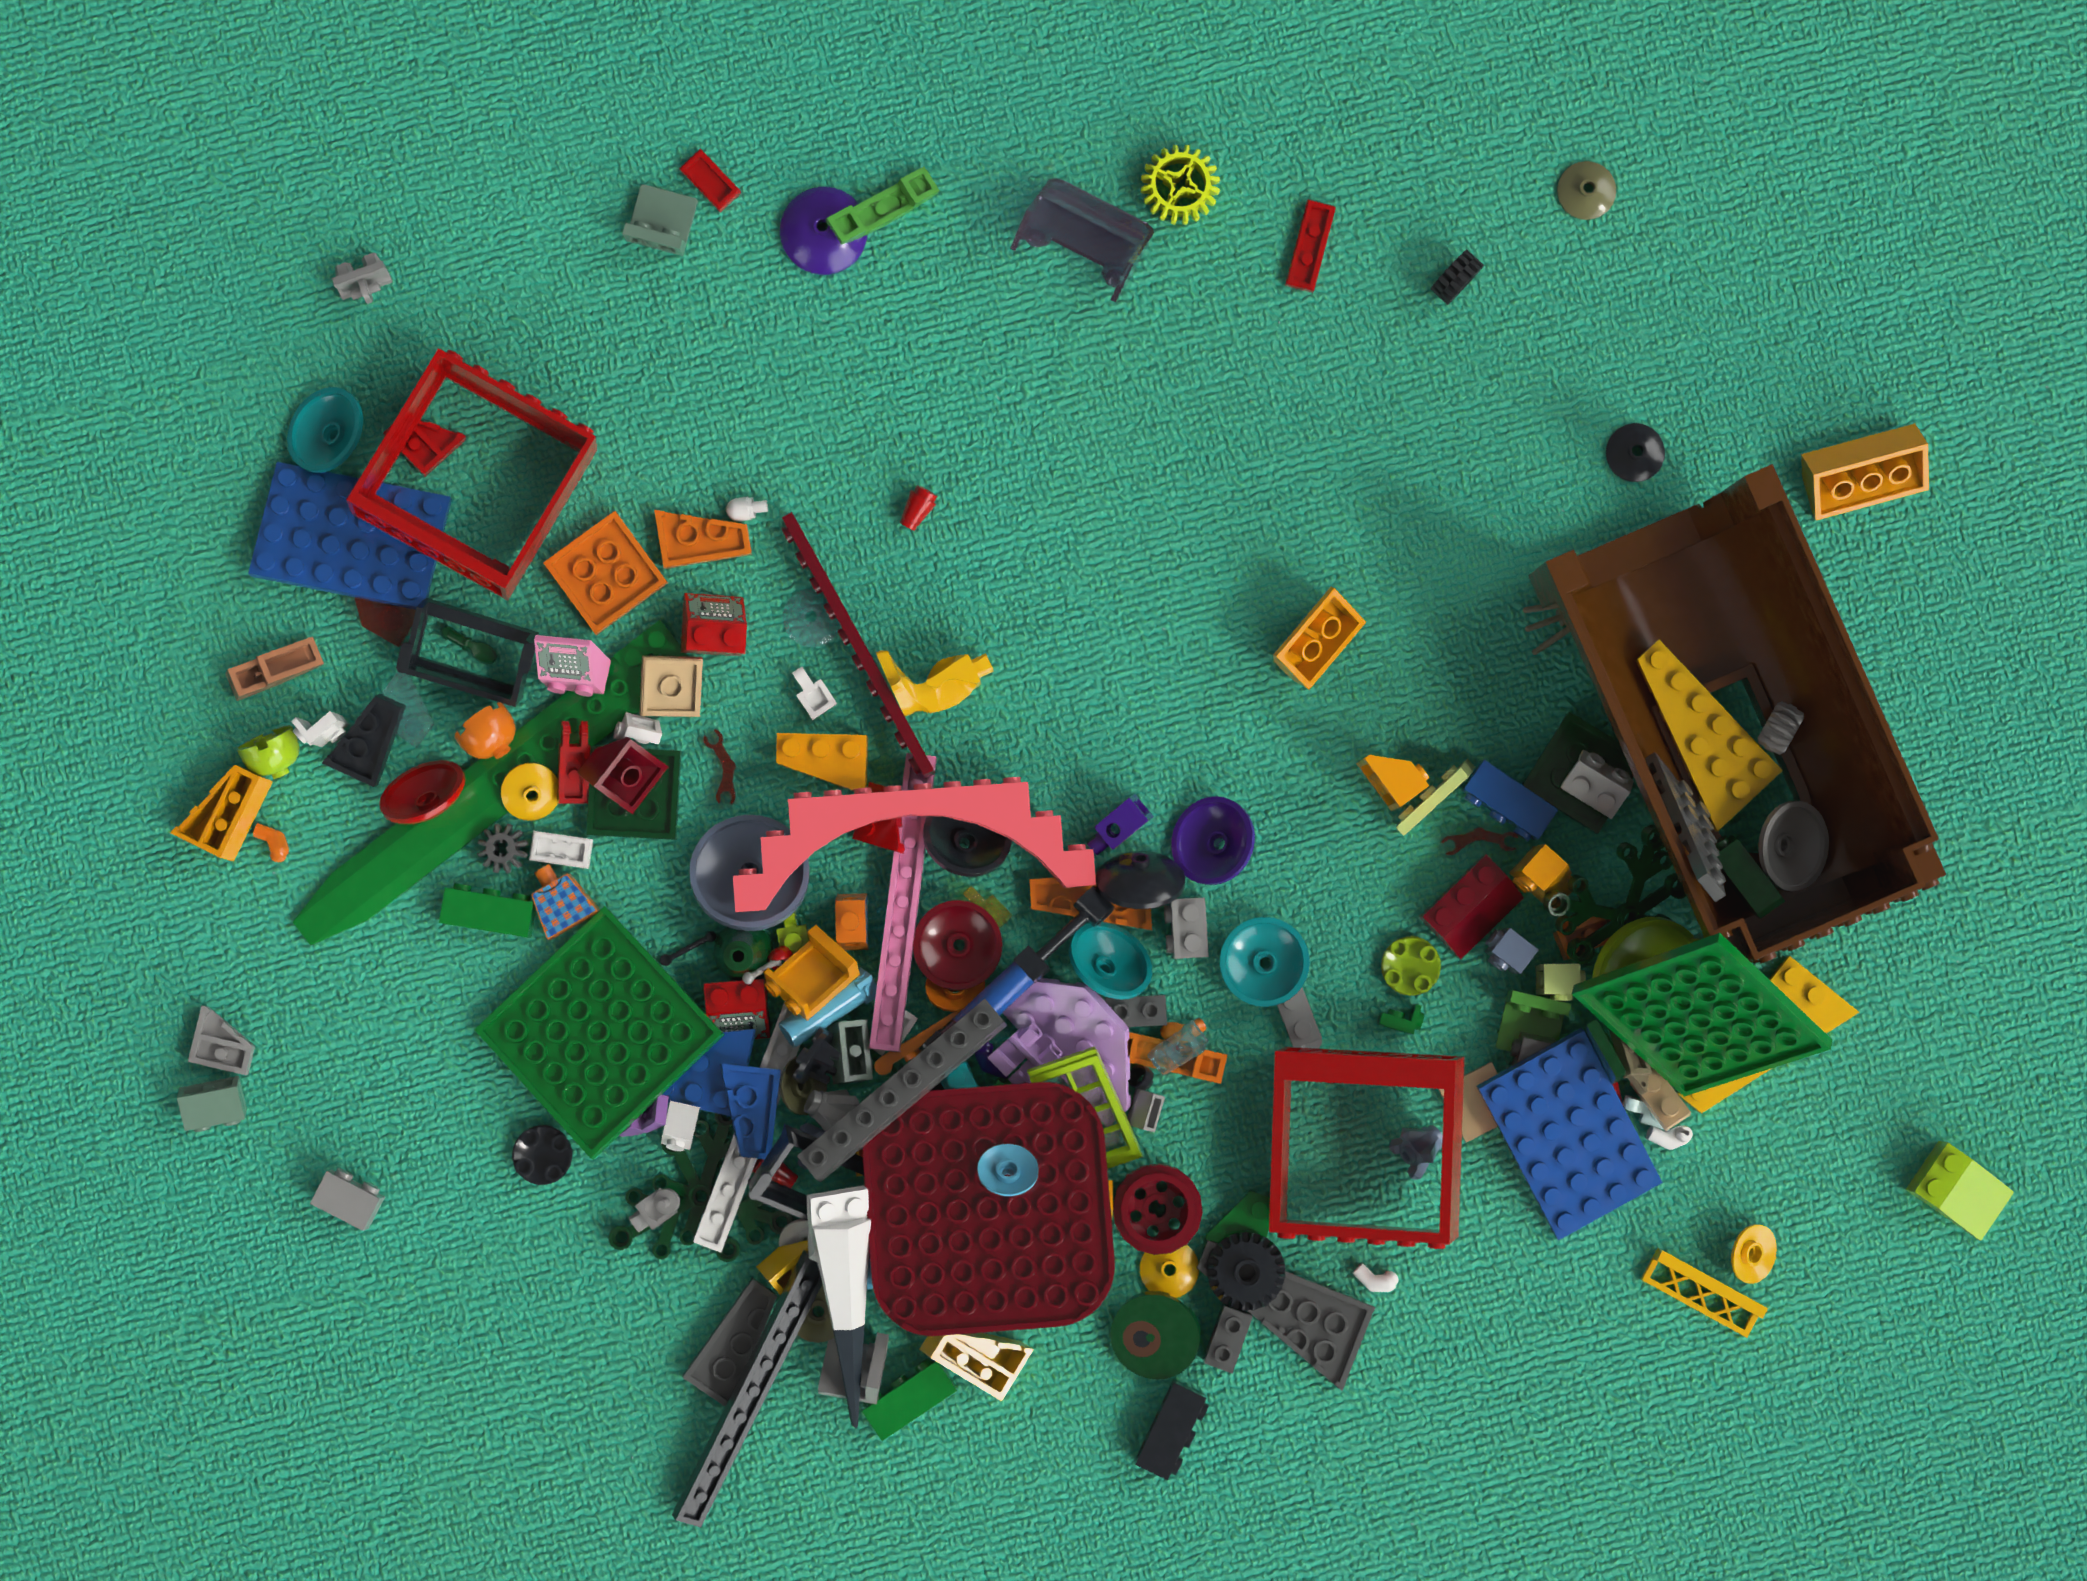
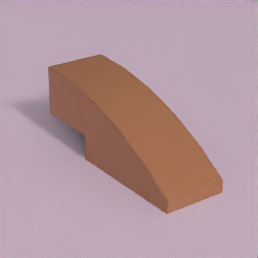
M312 636L257 656L252 661L227 669L226 677L236 701H239L324 665V662Z

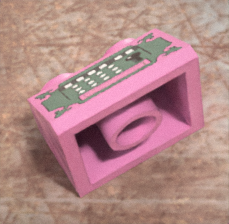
M535 635L534 645L538 679L547 687V690L558 694H564L565 690L575 691L576 694L587 697L592 696L593 693L604 694L611 660L591 640Z

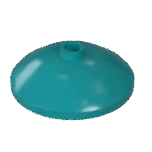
M328 387L314 392L300 404L291 419L287 435L290 456L298 466L309 472H327L341 465L352 454L360 440L363 428V413L358 400L344 389Z
M1258 917L1243 922L1228 935L1221 950L1220 969L1224 982L1236 997L1250 1005L1271 1007L1290 1000L1303 987L1309 973L1310 958L1304 939L1290 924L1276 918ZM1262 958H1269L1271 960L1269 968L1264 969L1260 966Z
M1102 922L1094 928L1088 923L1077 930L1071 938L1069 944L1071 964L1079 978L1093 991L1109 998L1122 1000L1140 995L1149 985L1152 978L1150 957L1140 941L1125 929L1106 922Z

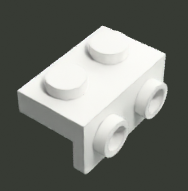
M331 711L313 726L308 721L297 717L291 721L296 727L293 730L294 734L304 744L307 742L310 746L316 745L319 747H323L329 741L331 743L338 741L346 733L344 728L349 725L342 715Z
M1583 750L1579 755L1578 761L1563 781L1561 788L1612 819L1630 794L1634 781L1626 771L1620 768L1615 769L1605 763L1604 759L1598 754Z

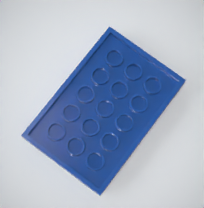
M277 462L248 574L250 577L416 610V607L424 599L428 598L437 561L351 513L346 500L359 478L331 472L314 473L300 466ZM382 483L376 495L444 532L452 502L450 496Z
M1582 1028L1476 1086L1558 1241L1663 1183Z

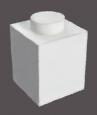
M670 1101L661 1144L674 1151L690 1150L700 1107Z

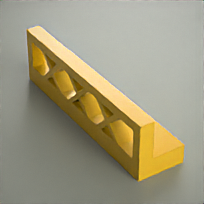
M1659 1248L1656 1249L1641 1277L1642 1281L1746 1338L1758 1317L1763 1319L1768 1310L1767 1307ZM1658 1262L1668 1267L1672 1280L1659 1283L1650 1278ZM1674 1271H1676L1677 1273H1679V1274H1681V1275H1683V1276H1682V1277H1679V1278H1676ZM1690 1279L1694 1281L1698 1294L1684 1297L1680 1293L1677 1282ZM1673 1284L1675 1291L1666 1286ZM1700 1285L1707 1288L1710 1291L1702 1293ZM1716 1293L1721 1296L1724 1309L1711 1312L1706 1307L1704 1297ZM1699 1298L1701 1306L1692 1300ZM1727 1300L1736 1305L1728 1307ZM1743 1308L1751 1313L1743 1329L1733 1324L1730 1311ZM1726 1313L1727 1320L1720 1317L1719 1315Z

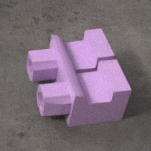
M1032 1023L1023 1030L1019 1028L988 1059L1007 1077L1027 1058L1028 1060L1008 1079L1012 1084L1031 1083L1027 1069L1059 1059L1063 1052L1052 1043L1043 1051L1035 1043L1043 1033L1035 1023Z

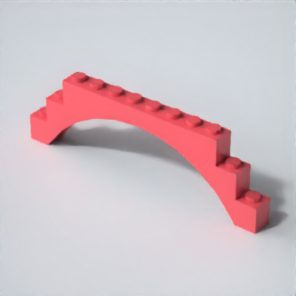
M1021 777L1003 778V784H991V779L973 780V786H961V781L943 782L944 788L933 789L931 783L914 784V790L902 791L901 785L883 787L884 792L872 793L871 788L853 789L854 794L842 795V790L823 791V797H812L811 792L793 793L794 799H788L790 835L784 836V830L766 831V837H760L763 874H757V868L740 869L738 870L739 875L733 876L735 912L766 910L787 878L815 851L844 833L876 821L893 818L937 816L980 825L1007 837L1033 855L1056 878L1063 888L1096 885L1093 849L1086 850V844L1068 845V851H1063L1061 815L1054 816L1053 810L1035 812L1036 817L1031 818L1028 782H1021Z

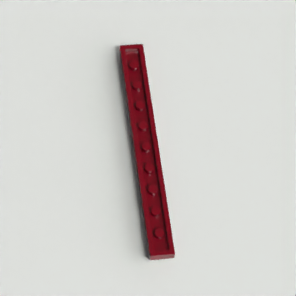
M791 512L783 516L782 519L785 526L781 528L789 544L795 541L800 551L795 553L803 569L806 567L810 568L814 577L810 578L809 581L817 595L823 592L828 602L823 604L831 620L838 619L842 628L837 630L845 646L851 643L856 654L851 657L859 671L866 670L870 680L866 681V684L873 697L879 695L882 699L884 706L880 707V710L888 723L894 721L899 730L894 735L901 748L908 747L913 757L908 759L914 772L916 775L922 772L925 779L936 774L794 514Z

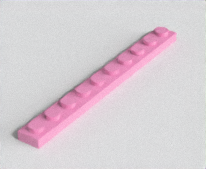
M906 753L902 791L914 790V784L931 783L933 789L935 774L925 779L922 772L916 775L908 761L913 756L910 753ZM926 755L935 770L936 756ZM927 816L902 817L903 827L899 828L900 843L904 844L905 851L904 854L894 851L869 1044V1048L874 1050L900 1052L913 940L926 849L923 841V827Z

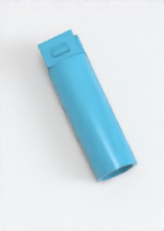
M861 967L858 968L860 975L808 1021L800 1014L797 1016L792 1014L781 1021L778 1025L788 1043L793 1048H796L813 1037L820 1027L825 1029L863 1003L868 1004L874 1000L877 986L871 974Z

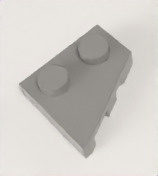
M201 1006L188 1062L248 1075L255 1045L209 1006Z

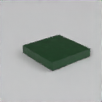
M1594 1020L1588 1023L1583 1030L1610 1082L1614 1084L1622 1079L1626 1070L1599 1022Z

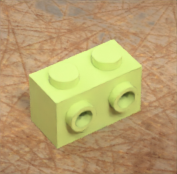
M1541 964L1536 966V996L1550 995V999L1555 1001L1573 1000V986L1586 981L1585 971L1580 970V964Z

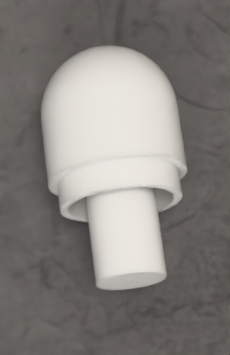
M753 497L734 498L729 501L726 507L728 517L736 522L752 520V518H756V513L768 512L767 500L754 502Z

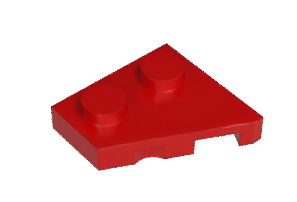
M420 420L401 454L426 477L466 441V436L463 433H455L441 428L440 425ZM390 427L383 432L384 437L389 431Z

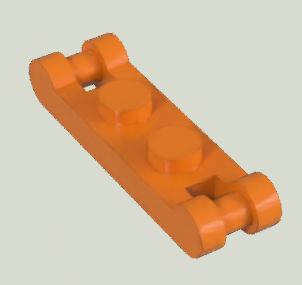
M952 1012L902 1043L900 1052L890 1051L881 1056L875 1062V1071L880 1075H886L892 1071L893 1063L902 1058L908 1062L921 1052L919 1047L936 1031L942 1029L959 1012Z

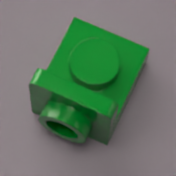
M1413 1004L1409 1020L1404 1019L1405 1013L1388 1009L1387 1014L1379 1013L1376 1024L1411 1035L1414 1034L1415 1029H1421L1425 1013L1420 1012L1421 1005Z

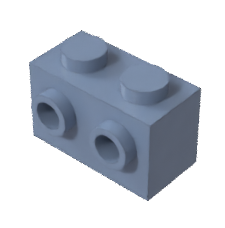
M1511 928L1494 930L1485 942L1488 945L1485 953L1490 956L1487 961L1500 971L1508 970L1512 974H1521L1539 951Z

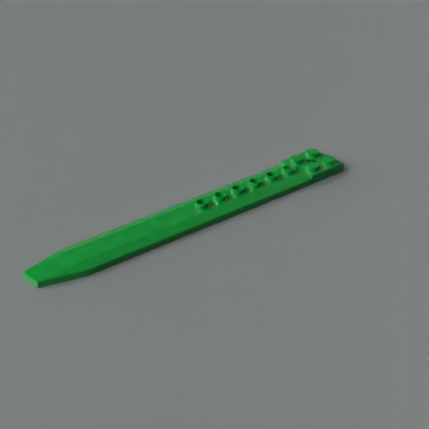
M661 620L657 621L610 658L611 663L604 694L593 693L592 696L587 697L576 694L575 691H567L515 732L513 741L508 745L511 749L507 754L499 759H496L494 756L488 759H479L463 772L465 775L463 790L454 804L446 811L431 820L416 824L396 823L331 873L293 921L310 945L317 944L369 921L478 837L484 830L509 813L501 799V785L505 776L516 766L524 763H538L548 767L557 776L562 721H569L571 726L569 744H580V721H588V744L591 749L592 746H596L615 731L616 724L623 721L625 712L635 715L640 712L642 656H650L651 654L658 656L661 654L662 656L689 657L687 653H681V645ZM529 791L526 797L528 798L536 791Z

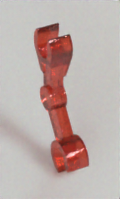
M714 729L719 737L718 743L710 744L705 735L703 740L707 747L715 751L723 768V777L716 794V800L721 804V794L723 792H730V805H733L736 801L733 782L736 764L731 760L723 746L724 737L722 733Z
M1479 827L1466 834L1446 836L1440 843H1444L1447 840H1452L1455 843L1454 850L1444 853L1445 855H1454L1469 843L1481 840L1499 844L1505 851H1513L1516 848L1507 847L1504 839L1506 836L1518 838V835L1514 832L1499 834Z

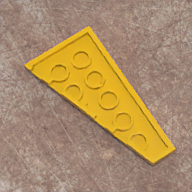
M1659 639L1635 661L1650 693L1653 694L1660 709L1659 712L1662 719L1666 722L1672 735L1671 738L1688 775L1693 780L1700 795L1699 798L1711 815V824L1715 832H1718L1783 770Z
M1787 956L1769 978L1775 986L1826 1034L1860 1013L1791 956ZM1770 1069L1685 1097L1679 1092L1677 1094L1696 1111L1703 1113Z

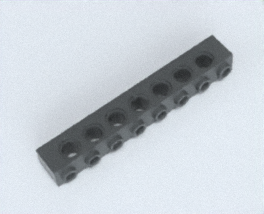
M984 999L797 1157L814 1178L822 1182L1007 1026L988 1001Z

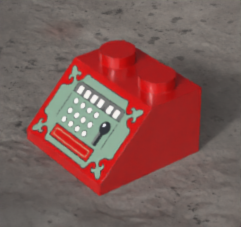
M684 593L681 653L726 656L744 655L746 653L747 632L744 598Z
M754 979L751 984H746L743 980L705 983L706 1015L722 1032L756 1029L754 1039L771 1038L768 995L764 985L766 979Z

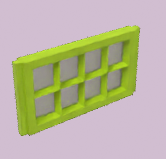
M1095 1046L1027 1069L1031 1083L1051 1082L1061 1084L1077 1091L1091 1103L1103 1125L1108 1169L1143 1157L1138 1141Z

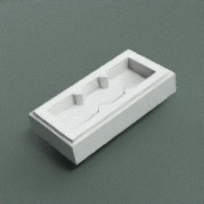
M533 831L529 860L589 869L593 839Z

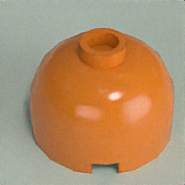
M501 702L497 703L499 708L493 710L489 705L475 713L462 724L465 731L461 735L458 731L455 733L454 739L467 754L477 759H488L493 756L499 759L510 751L511 748L508 745L514 739L516 731L515 721L511 713Z

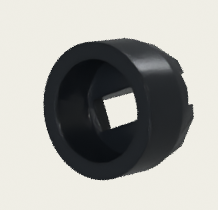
M1135 1065L1130 1070L1128 1082L1130 1086L1136 1089H1149L1153 1085L1154 1073L1146 1066Z

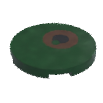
M1146 1291L1130 1297L1119 1308L1111 1325L1110 1337L1117 1358L1128 1370L1144 1378L1159 1380L1174 1377L1191 1365L1199 1350L1201 1331L1197 1317L1190 1307L1170 1296L1169 1293Z

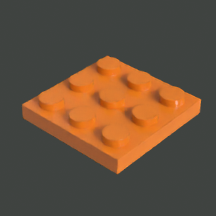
M613 511L543 562L595 635H598L668 584L667 580L616 511Z

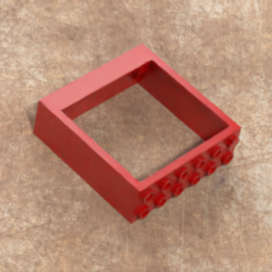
M438 348L346 501L351 513L508 601L596 454V436L593 435L594 431L582 423L575 425L568 421L567 415L555 408H552L550 411L541 406L542 402L533 395L526 393L523 396L514 391L516 388L508 381L500 379L498 382L489 377V372L481 366L474 364L471 367L462 362L463 358L452 350L444 352ZM446 378L579 452L511 568L495 558L491 559L376 495Z
M1285 1047L1276 1050L1269 1232L1278 1233L1277 1237L1284 1239H1294L1296 1235L1301 1234L1307 1235V1239L1313 1241H1324L1325 1237L1332 1236L1337 1237V1242L1354 1243L1355 1239L1362 1238L1367 1239V1244L1384 1245L1385 1241L1391 1240L1397 1241V1246L1414 1247L1415 1243L1421 1242L1427 1243V1247L1432 1249H1445L1446 1245H1450L1459 1237L1465 1056ZM1291 1081L1444 1089L1439 1230L1287 1220Z

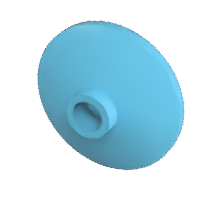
M1001 1144L988 1149L981 1156L977 1172L981 1183L989 1191L1001 1196H1016L1025 1193L1033 1187L1038 1178L1039 1168L1037 1160L1027 1149L1014 1144Z

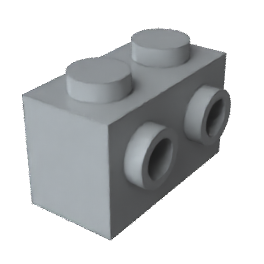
M337 1168L336 1171H326L310 1204L362 1231L369 1229L385 1196L379 1194L380 1188L365 1181L363 1184L352 1180L354 1175L341 1168Z

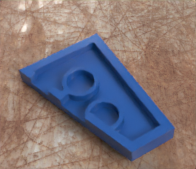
M720 1063L739 1156L765 1159L771 1151L773 1144L781 1070Z

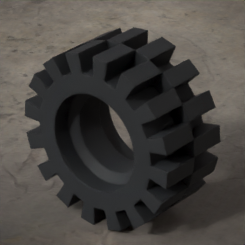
M1466 249L1431 287V290L1448 305L1472 281L1484 265Z

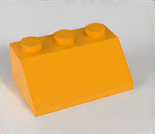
M1331 586L1273 654L1274 662L1289 678L1310 690L1365 625L1366 621Z
M1368 755L1356 763L1391 811L1400 808L1429 787V784L1426 782L1429 779L1428 774L1420 764L1414 765L1412 761Z

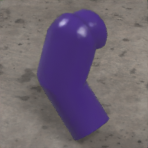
M988 1041L975 1052V1058L981 1070L1003 1079L1008 1078L988 1059L993 1053L994 1048L993 1044Z

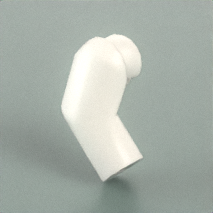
M1685 1125L1677 1126L1669 1131H1663L1651 1126L1646 1133V1139L1668 1150H1673L1687 1144L1691 1140L1693 1133L1691 1128Z

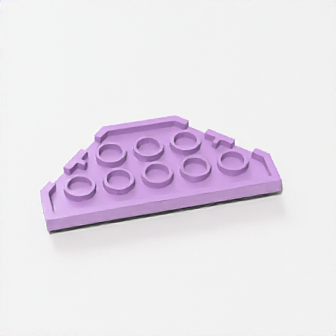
M1042 978L1028 988L1003 1012L1017 1029L1021 1028L1023 1030L1028 1025L1035 1023L1043 1033L1035 1043L1043 1051L1051 1043L1056 1045L1063 1052L1061 1058L1095 1046L1124 1112L1131 1107V1095L1128 1092V1080L1130 1079V1056H1128L1127 1050L1129 1027L1101 996L1085 983L1076 982L1075 984L1062 983L1056 979ZM1092 1065L1070 1072L1077 1088L1098 1081ZM1065 1074L1061 1075V1077L1069 1085ZM1101 1087L1081 1093L1093 1107L1107 1103ZM1111 1108L1097 1112L1100 1120L1107 1127L1115 1121Z

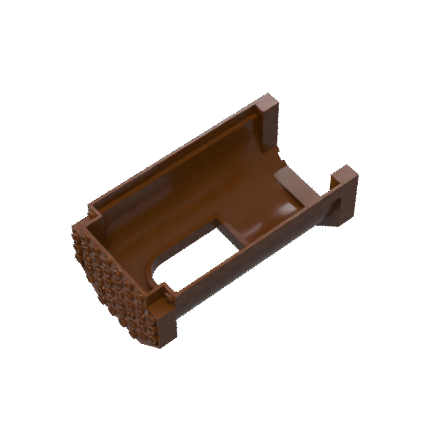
M1773 464L1742 477L1721 493L1704 501L1703 508L1700 504H1696L1578 556L1574 550H1571L1544 562L1528 575L1542 608L1555 603L1560 607L1702 932L1688 939L1689 942L1692 943L1721 933L1753 964L1758 962L1761 964L1776 958L1775 952L1792 951L1805 945L1804 939H1819L1834 932L1832 927H1847L1862 920V914L1868 915L1873 913L1874 915L1891 908L1890 902H1905L1919 896L1918 890L1922 889L1923 891L1940 884L1938 878L1946 875L1933 846V842L1939 840ZM1659 639L1709 693L1741 680L1762 728L1765 726L1777 703L1781 701L1794 705L1804 713V719L1786 751L1780 755L1775 752L1773 753L1779 767L1783 770L1782 773L1791 791L1793 801L1806 802L1815 807L1822 815L1829 836L1828 857L1820 876L1806 889L1785 891L1775 887L1785 902L1761 919L1746 908L1727 880L1723 883L1726 896L1716 902L1699 883L1687 855L1689 853L1678 837L1682 833L1681 826L1676 828L1673 825L1661 797L1663 792L1652 776L1655 772L1648 766L1645 758L1655 752L1679 782L1684 780L1693 792L1691 797L1695 802L1699 803L1701 801L1693 780L1690 779L1671 738L1672 735L1666 722L1662 719L1659 712L1660 709L1653 694L1650 693L1635 661ZM1714 829L1711 830L1716 840L1722 837L1719 832H1715ZM1749 853L1762 870L1759 853Z

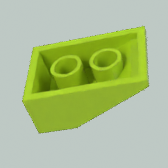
M1944 1141L1937 1142L1905 1189L1979 1241L1986 1235L2014 1193V1191L1973 1159Z

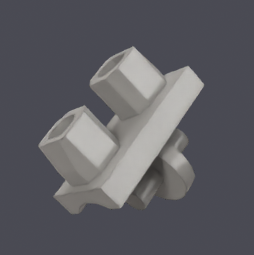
M374 252L362 258L364 266L362 268L354 270L351 263L346 262L335 267L336 277L332 278L343 300L350 297L353 300L364 297L367 304L372 303V293L380 291L381 286L393 282L383 261H380Z
M659 1188L635 1205L638 1211L630 1216L629 1220L638 1232L647 1226L654 1230L678 1212L680 1198L670 1188Z

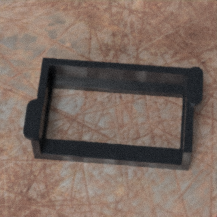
M426 598L416 607L409 642L401 645L396 669L399 673L409 674L516 707L523 699L527 675L531 669L535 653L534 639L535 635H539V632ZM428 616L437 617L524 644L515 685L420 657Z
M784 1124L781 1136L754 1176L748 1179L750 1199L758 1200L808 1221L807 1196L772 1181V1177L793 1146L805 1150L818 1138ZM857 1154L851 1156L841 1165L864 1175L863 1157Z

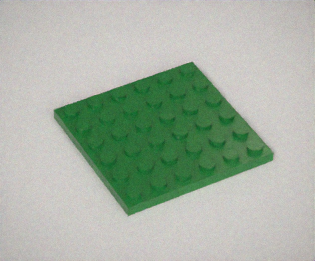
M606 906L595 914L474 1029L593 1160L652 1105L657 1097L673 1085L725 1035Z
M1721 933L1577 983L1573 986L1572 995L1684 1097L1831 1050L1832 1039Z

